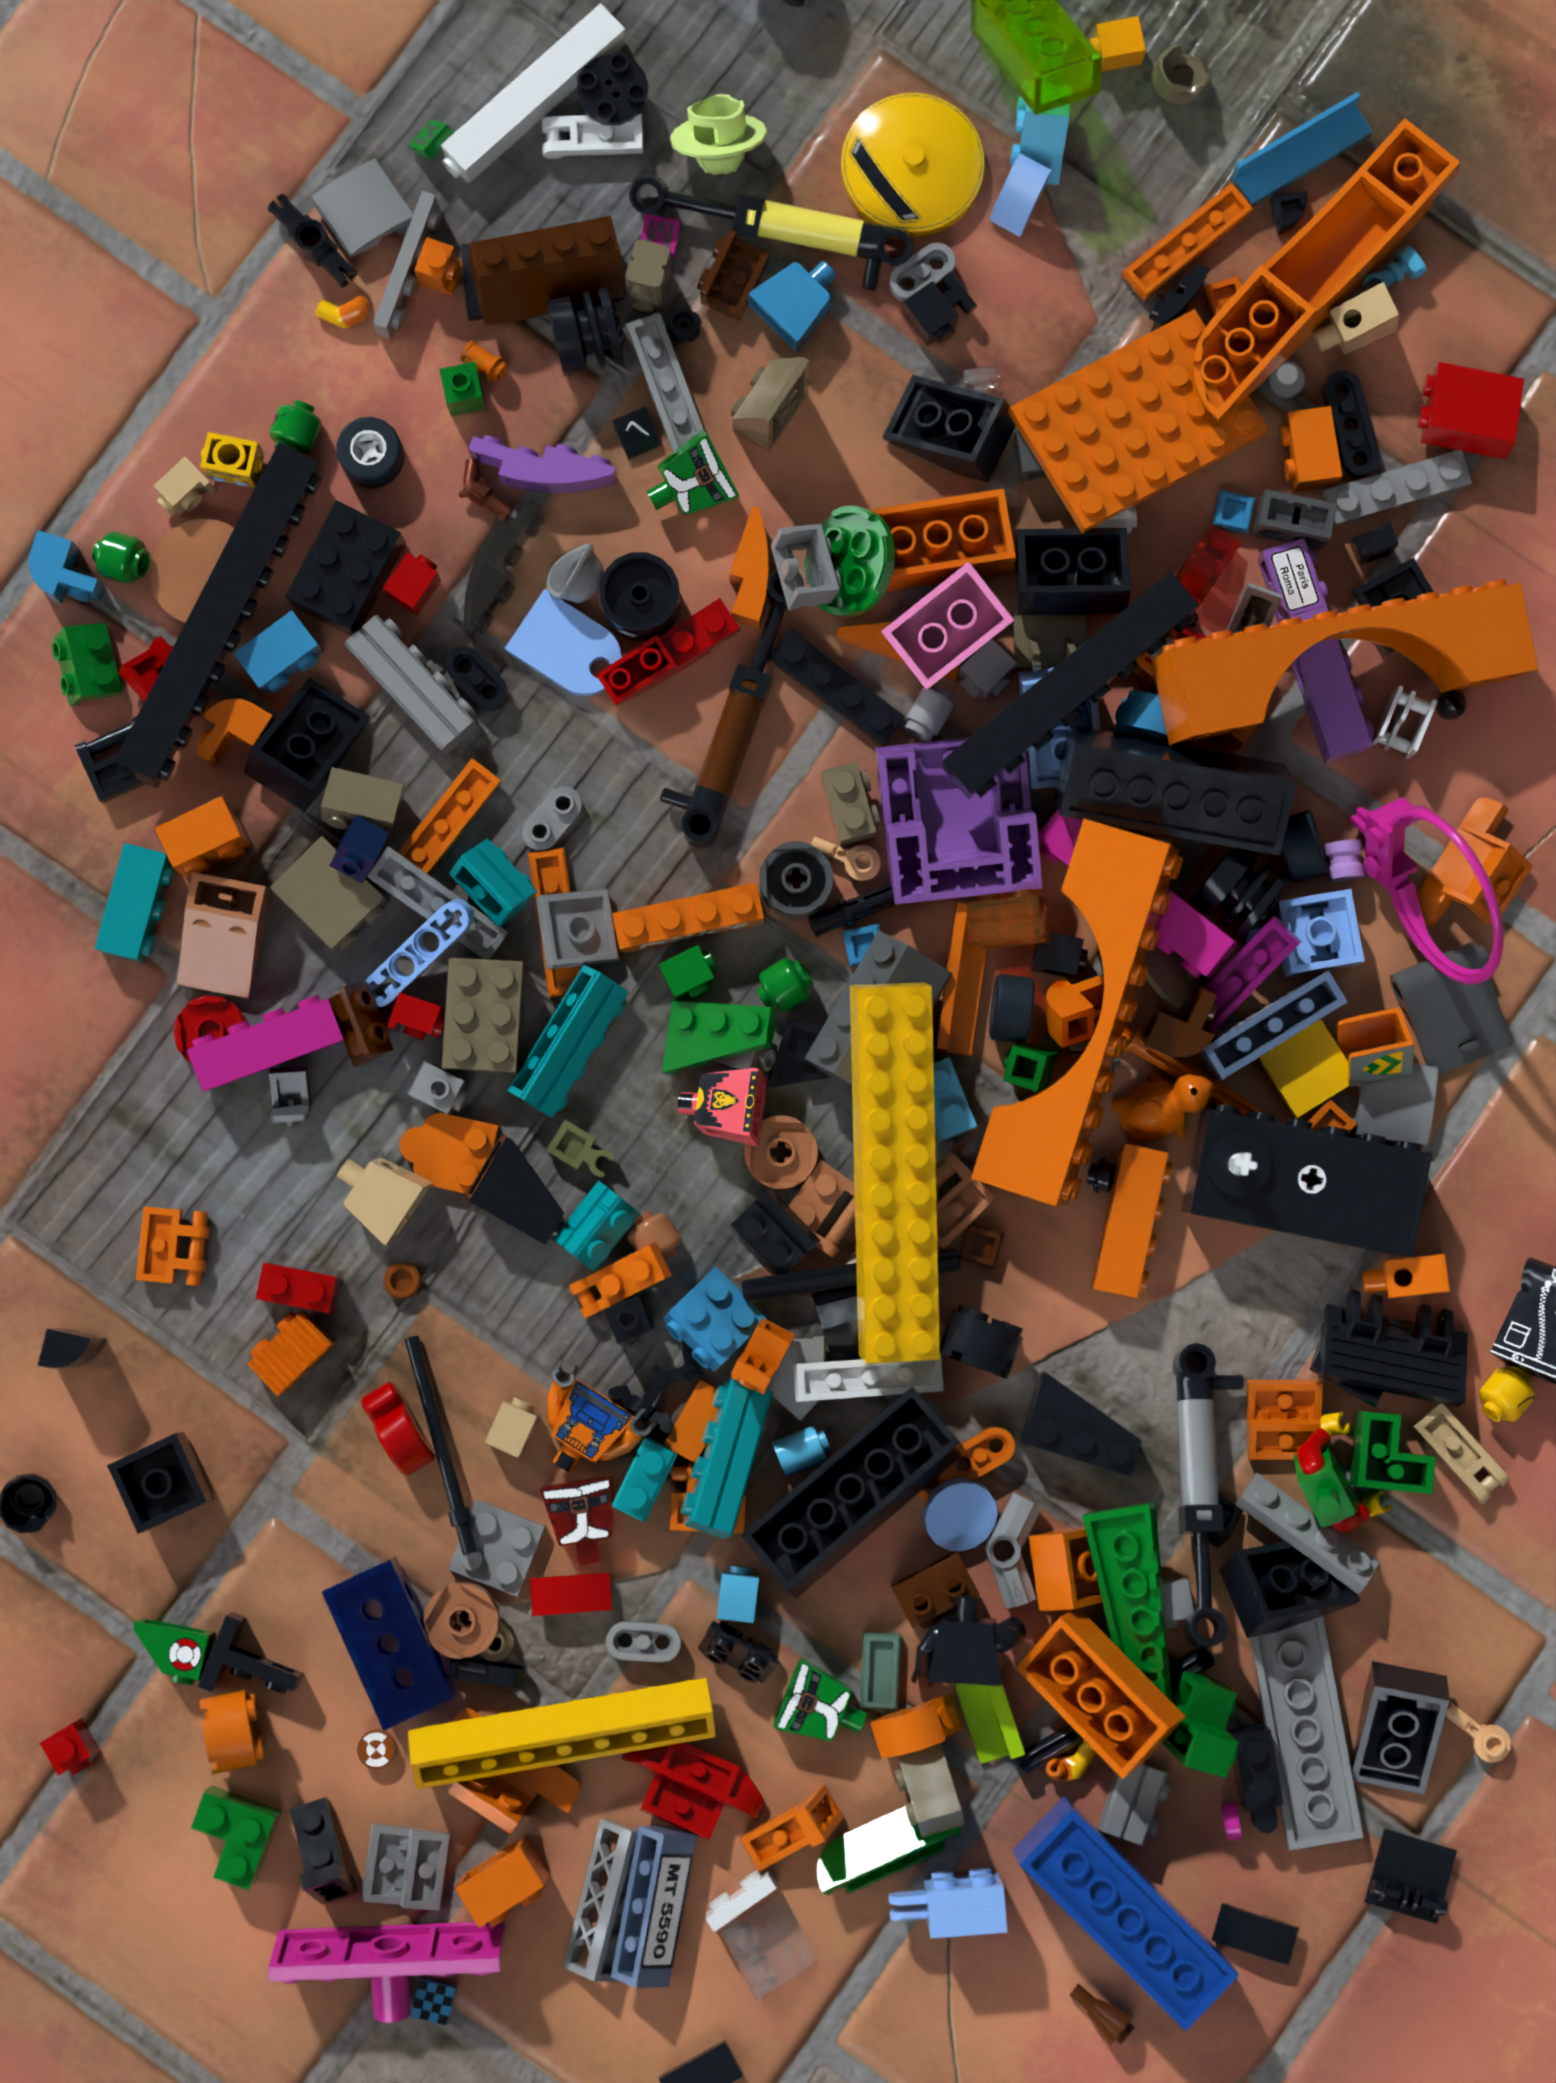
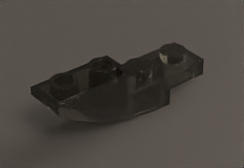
M532 498L527 501L510 526L497 519L477 553L470 572L464 602V630L467 636L474 639L478 632L483 634L489 628L494 619L492 615L494 609L499 602L504 605L513 594L515 586L512 584L515 580L512 572L506 568L508 565L514 567L524 553L522 546L529 536L535 538L545 524L543 506Z

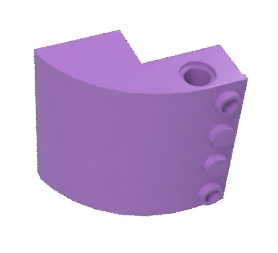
M970 737L875 748L886 852L895 905L1043 888L1036 814L1031 809L1026 753L1022 755L1026 761L1015 771L1008 774L1004 770L994 778L998 784L986 795L980 798L976 793L968 799L940 765L943 759Z

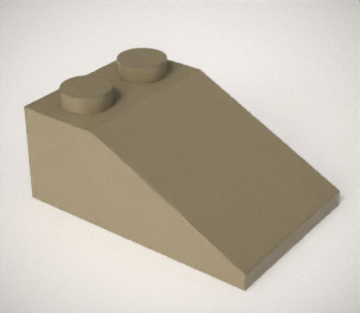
M805 357L772 359L766 369L761 366L750 383L753 389L747 398L741 396L731 411L733 430L769 452L808 394L809 360Z

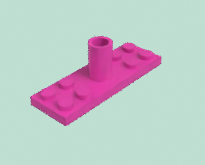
M502 1921L492 1928L489 1923L478 1928L475 1922L279 1930L268 1966L269 1981H281L286 1984H292L301 1980L319 1979L322 1982H333L340 1978L371 1977L374 2018L385 2023L399 2022L411 2014L409 1976L435 1975L436 1977H449L453 1974L462 1973L485 1976L492 1972H500L505 1939V1922Z

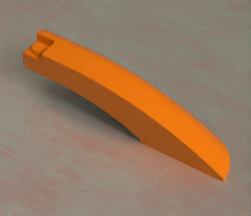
M1404 118L1359 170L1297 234L1266 263L1260 265L1205 327L1195 350L1194 380L1202 403L1218 422L1280 367L1312 335V332L1316 331L1329 318L1330 310L1343 304L1363 283L1364 278L1381 264L1433 206L1434 199L1458 174L1460 161Z

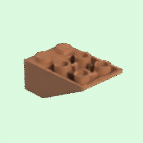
M193 872L184 914L177 985L250 999L272 891L262 885Z

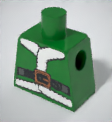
M704 430L698 432L658 464L657 467L665 481L646 491L656 511L676 501L683 515H688L740 496L712 441Z
M799 1657L774 1719L773 1728L833 1741L839 1726L859 1734L865 1722L867 1712L848 1705L852 1694L851 1687L807 1659Z

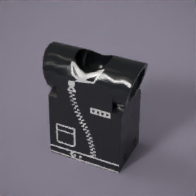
M1529 1257L1522 1273L1521 1291L1517 1293L1490 1353L1507 1366H1515L1527 1374L1555 1385L1556 1266Z

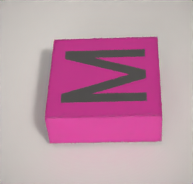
M645 214L641 239L668 246L671 250V258L675 259L681 220Z

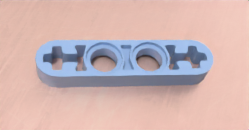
M457 899L441 906L366 979L365 982H368L377 1007L386 1006L396 1000L399 992L403 993L471 927L474 922V911L470 904ZM459 910L462 913L459 918L461 923L458 922L445 930L441 925L445 924L452 917L451 912ZM425 932H433L439 938V947L436 951H430L424 947L422 937ZM400 956H408L414 962V972L412 975H405L398 969L397 962ZM391 976L395 982L385 989V994L378 996L375 992L378 988L377 984L386 981Z

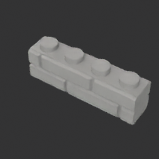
M374 615L360 630H357L345 641V646L444 755H447L476 729L477 725L472 719L476 712L463 698L456 701L448 693L452 686L438 671L432 675L425 668L424 664L428 660L414 644L410 648L403 644L399 639L403 633L390 618L383 622L378 615Z

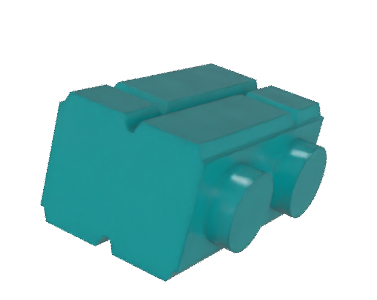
M488 838L476 845L475 848L464 853L449 873L454 881L498 927H501L512 917L522 912L538 892L533 887L530 878L520 873L508 860L506 853L501 848L495 847Z
M598 1180L553 1240L595 1272L625 1232L630 1229L640 1212Z
M644 1437L611 1506L642 1522H646L678 1453L648 1437Z

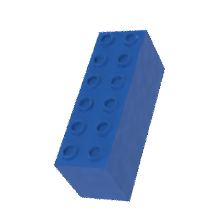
M1065 1795L1012 1849L1019 1865L1185 2032L1239 1976L1227 1957Z

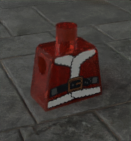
M613 1475L540 1488L559 1546L576 1544L579 1565L600 1562L598 1540L613 1536V1507L611 1506L613 1503Z

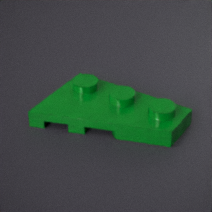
M672 1001L662 1073L671 1075L680 1072L681 1069L692 1066L700 1067L720 1058L736 1057L771 1047L777 1010L764 1006Z

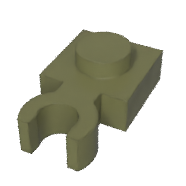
M564 1120L546 1150L576 1170H579L583 1162L587 1163L590 1171L599 1178H604L606 1174L597 1169V1160L601 1157H606L614 1162L616 1159L608 1150H594L592 1147L597 1138L567 1120Z

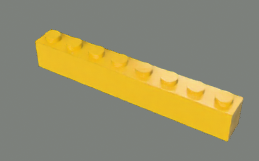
M706 1678L408 1730L410 1764L416 1790L716 1737Z

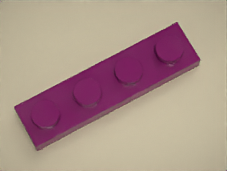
M1276 916L1206 986L1217 995L1215 1001L1219 1003L1211 1022L1205 1021L1203 1025L1210 1028L1212 1032L1302 942ZM1189 1004L1178 1015L1184 1016Z

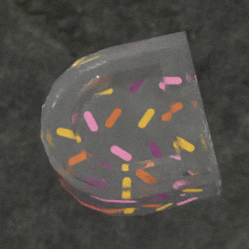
M985 366L964 370L961 380L962 387L980 392L997 386L1000 382L998 368L995 366Z

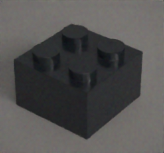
M184 1432L172 1434L107 1465L137 1534L146 1532L214 1500Z

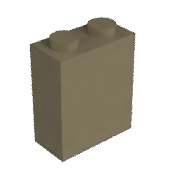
M321 836L269 888L337 954L341 949L344 952L349 950L359 940L360 935L358 932L367 923L370 926L374 925L385 914L386 909L384 906L388 901L366 879L360 883L330 867L329 865L336 849Z

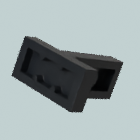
M233 1612L226 1615L197 1687L210 1692L214 1691L220 1684L226 1666L232 1667L230 1673L247 1680H251L252 1676L258 1677L266 1681L265 1687L279 1693L286 1694L287 1689L294 1691L298 1688L304 1674L303 1672L235 1646L246 1617Z
M324 1797L290 1809L305 1874L300 1875L303 1890L322 1905L357 1893L355 1879L346 1870L329 1800Z

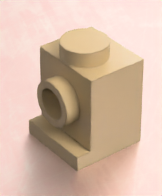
M185 456L153 485L160 495L156 501L170 516L176 512L181 515L185 510L189 512L196 508L203 499L202 494L206 491L210 496L216 492L210 481Z

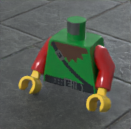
M1343 1412L1325 1414L1321 1417V1428L1316 1429L1299 1447L1297 1454L1294 1455L1298 1483L1320 1526L1324 1528L1331 1525L1334 1530L1346 1533L1369 1520L1370 1517L1389 1512L1391 1504L1384 1507L1380 1504V1495L1385 1493L1382 1490L1364 1496L1361 1503H1359L1329 1444L1331 1442L1330 1436L1347 1434L1350 1430L1349 1423L1340 1424L1339 1421Z

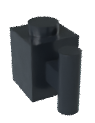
M949 272L941 278L942 284L948 290L944 294L931 281L903 301L902 314L927 347L935 341L940 344L955 333L956 330L954 328L957 324L958 314L953 309L954 307L959 305L966 315L972 313L977 308L976 303L953 272Z

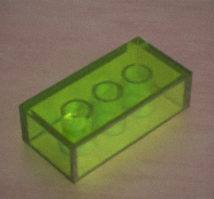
M971 0V33L1035 115L1100 94L1102 57L1056 0Z

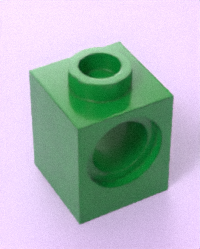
M475 362L439 369L450 416L486 409Z

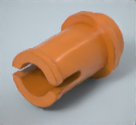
M473 340L467 343L463 350L467 351L468 354L461 353L460 360L464 363L475 362L477 370L485 375L486 381L500 382L508 370V364L504 362V357L500 355L494 356Z

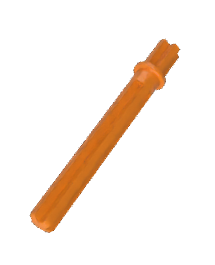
M1125 1024L1122 1036L1127 1037L1124 1048L1125 1053L1131 1051L1176 1080L1186 1074L1205 1077L1213 1083L1212 1096L1209 1101L1215 1105L1224 1104L1238 1107V1115L1248 1116V1112L1254 1111L1267 1113L1182 1058L1169 1056L1145 1046L1141 1039L1143 1035L1141 1032L1142 1028L1134 1029L1130 1025Z

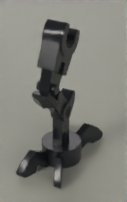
M683 1340L681 1341L684 1365L661 1373L658 1364H655L652 1369L653 1382L642 1399L635 1394L631 1395L627 1385L616 1386L608 1390L610 1398L615 1401L621 1399L623 1406L634 1414H637L642 1408L646 1409L642 1414V1419L650 1424L657 1419L659 1431L666 1435L671 1432L669 1413L657 1412L658 1410L652 1406L658 1395L667 1384L683 1379L693 1382L701 1379L704 1373L699 1371L700 1364L692 1356L693 1350Z

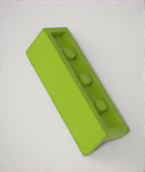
M956 1612V1613H953V1614H950V1615H947V1616H956V1617H957V1612ZM954 1683L979 1762L983 1764L1007 1755L1011 1759L1025 1755L1003 1684L1001 1686Z

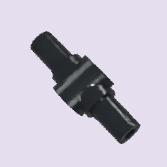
M285 194L278 195L276 199L279 201V205L273 200L268 206V211L288 230L287 235L295 242L303 258L313 262L318 267L322 266L341 288L347 286L349 283L346 280V276L353 281L358 271L338 253V246L328 237L322 223L311 219L308 215H303L287 199ZM316 235L321 237L319 243L314 246H306L304 244L310 236Z

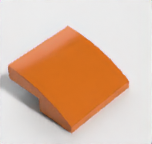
M1246 1379V1440L1248 1460H1294V1455L1297 1454L1299 1447L1316 1429L1321 1428L1323 1383L1321 1380Z

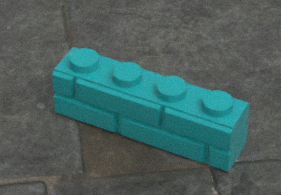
M583 965L507 1091L553 1118L556 1112L561 1111L567 1104L568 1092L574 1082L585 1074L588 1066L587 1061L594 1049L599 1048L604 1043L607 1035L606 1029L612 1019L619 1016L624 1010L625 998L629 991L602 973Z
M733 1378L725 1382L724 1386L719 1385L717 1387L712 1406L717 1408L714 1422L710 1420L707 1422L702 1436V1442L707 1443L703 1457H697L691 1477L697 1479L693 1493L687 1492L681 1508V1514L686 1515L684 1521L686 1527L725 1539L733 1535L773 1392L767 1389L763 1395L755 1390L744 1387Z

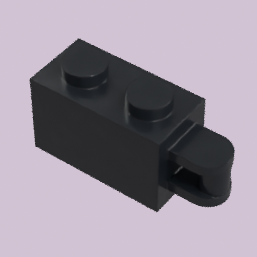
M1264 1723L1226 1729L1239 1742L1237 1758L1233 1764L1240 1805L1246 1811H1250L1252 1823L1260 1832L1271 1833L1278 1825L1275 1806L1284 1805L1271 1730Z

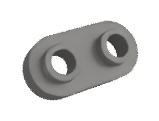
M932 243L914 254L905 263L897 266L890 277L889 286L892 295L897 300L903 302L931 281L936 286L942 283L941 278L947 273L954 271L955 255L951 248L943 243ZM932 261H940L943 267L935 270L930 266V263ZM910 281L914 287L910 290H905L902 288L901 283Z
M567 786L553 789L524 823L522 837L525 844L535 852L553 849L580 817L583 809L580 795L574 789ZM562 798L570 801V806L566 810L557 808V802ZM539 826L545 827L547 829L545 837L536 838L533 834L535 828Z
M621 1621L614 1624L608 1631L606 1646L609 1653L619 1660L668 1662L678 1654L681 1646V1637L677 1629L667 1623ZM622 1633L631 1635V1645L626 1647L620 1645L618 1641L619 1635ZM660 1635H665L668 1637L670 1644L667 1648L661 1649L657 1647L655 1639Z

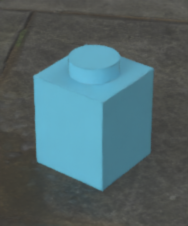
M730 1565V1571L722 1570L716 1619L754 1623L759 1575L752 1574V1567Z

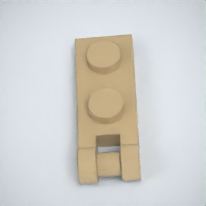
M1437 1403L1411 1426L1480 1504L1483 1505L1491 1498L1490 1493L1498 1485L1503 1487L1510 1480L1503 1469L1444 1404ZM1483 1467L1488 1475L1478 1482L1473 1475Z

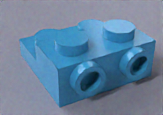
M715 1266L662 1320L667 1324L665 1327L674 1339L679 1342L683 1340L693 1350L692 1356L704 1368L710 1367L715 1372L754 1333L762 1318H767L750 1301H745L742 1292Z

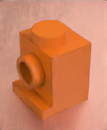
M426 237L414 269L419 285L453 296L463 270L462 260L457 259L454 246Z

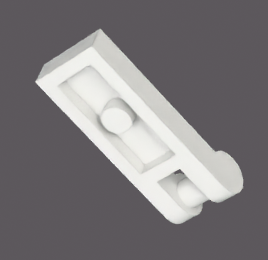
M641 113L631 122L618 126L603 125L592 120L588 115L550 116L542 119V132L546 134V142L542 145L545 158L559 159L563 156L643 154ZM562 132H570V140H560V134Z

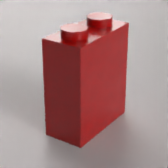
M1438 362L1433 374H1427L1423 384L1422 396L1427 397L1426 407H1421L1417 421V428H1422L1420 443L1506 460L1516 441L1524 378Z

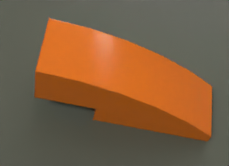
M752 506L729 577L730 583L740 586L732 610V617L735 622L756 629H760L766 607L768 546L760 508Z

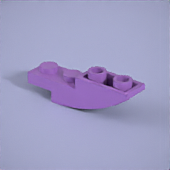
M485 435L483 439L473 436L468 449L471 459L500 468L498 475L501 484L518 489L548 493L581 492L615 484L617 479L616 467L611 466L612 462L597 455H592L591 458L577 455V450L563 444H557L556 448L546 445L543 457L540 458L538 457L539 454L532 449L519 446L515 450L505 447L504 442L500 439Z

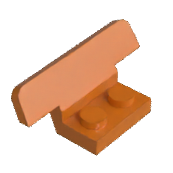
M1483 797L1475 801L1457 829V832L1469 844L1485 869L1496 894L1502 916L1533 865L1512 844L1493 836L1509 809L1503 803ZM1450 840L1417 893L1425 924L1434 929L1450 902L1454 900L1466 905L1485 924L1493 926L1489 906L1480 882L1463 853Z
M465 1708L460 1710L451 1722L483 1716L473 1709ZM553 1765L453 1783L448 1793L511 1835L537 1793L568 1813L580 1792V1784L574 1777Z

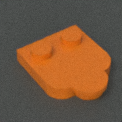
M436 1113L425 1120L423 1127L410 1128L402 1135L400 1151L405 1159L414 1163V1173L430 1180L433 1183L432 1187L467 1194L496 1144L500 1126L446 1113Z

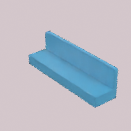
M1356 92L1236 164L1231 181L1252 206L1262 202L1371 136L1373 131L1357 108L1361 99L1360 93Z

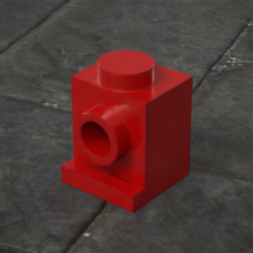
M399 992L387 1027L392 1031L398 1032L400 1026L405 1027L403 1034L423 1041L425 1035L441 1038L444 1032L445 1017L443 1014L445 1010L441 1006Z

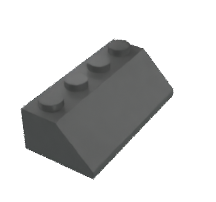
M878 931L805 1059L820 1072L852 1088L850 985L924 982L932 985L933 1010L953 974L911 946Z

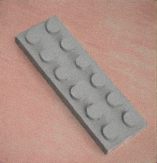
M1323 1616L1279 1632L1250 1637L1264 1723L1271 1730L1284 1805L1279 1807L1287 1849L1291 1851L1363 1838Z

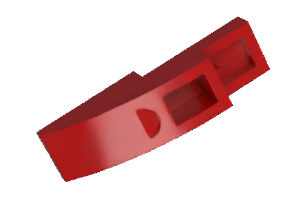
M718 598L659 637L656 635L598 672L596 676L617 706L660 684L710 654L711 649L739 632L740 628L721 598Z

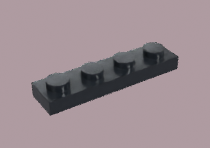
M791 628L768 657L769 661L881 747L885 745L905 719V716Z

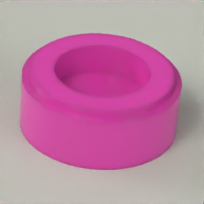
M1236 1801L1223 1803L1221 1806L1227 1840L1229 1842L1243 1840Z

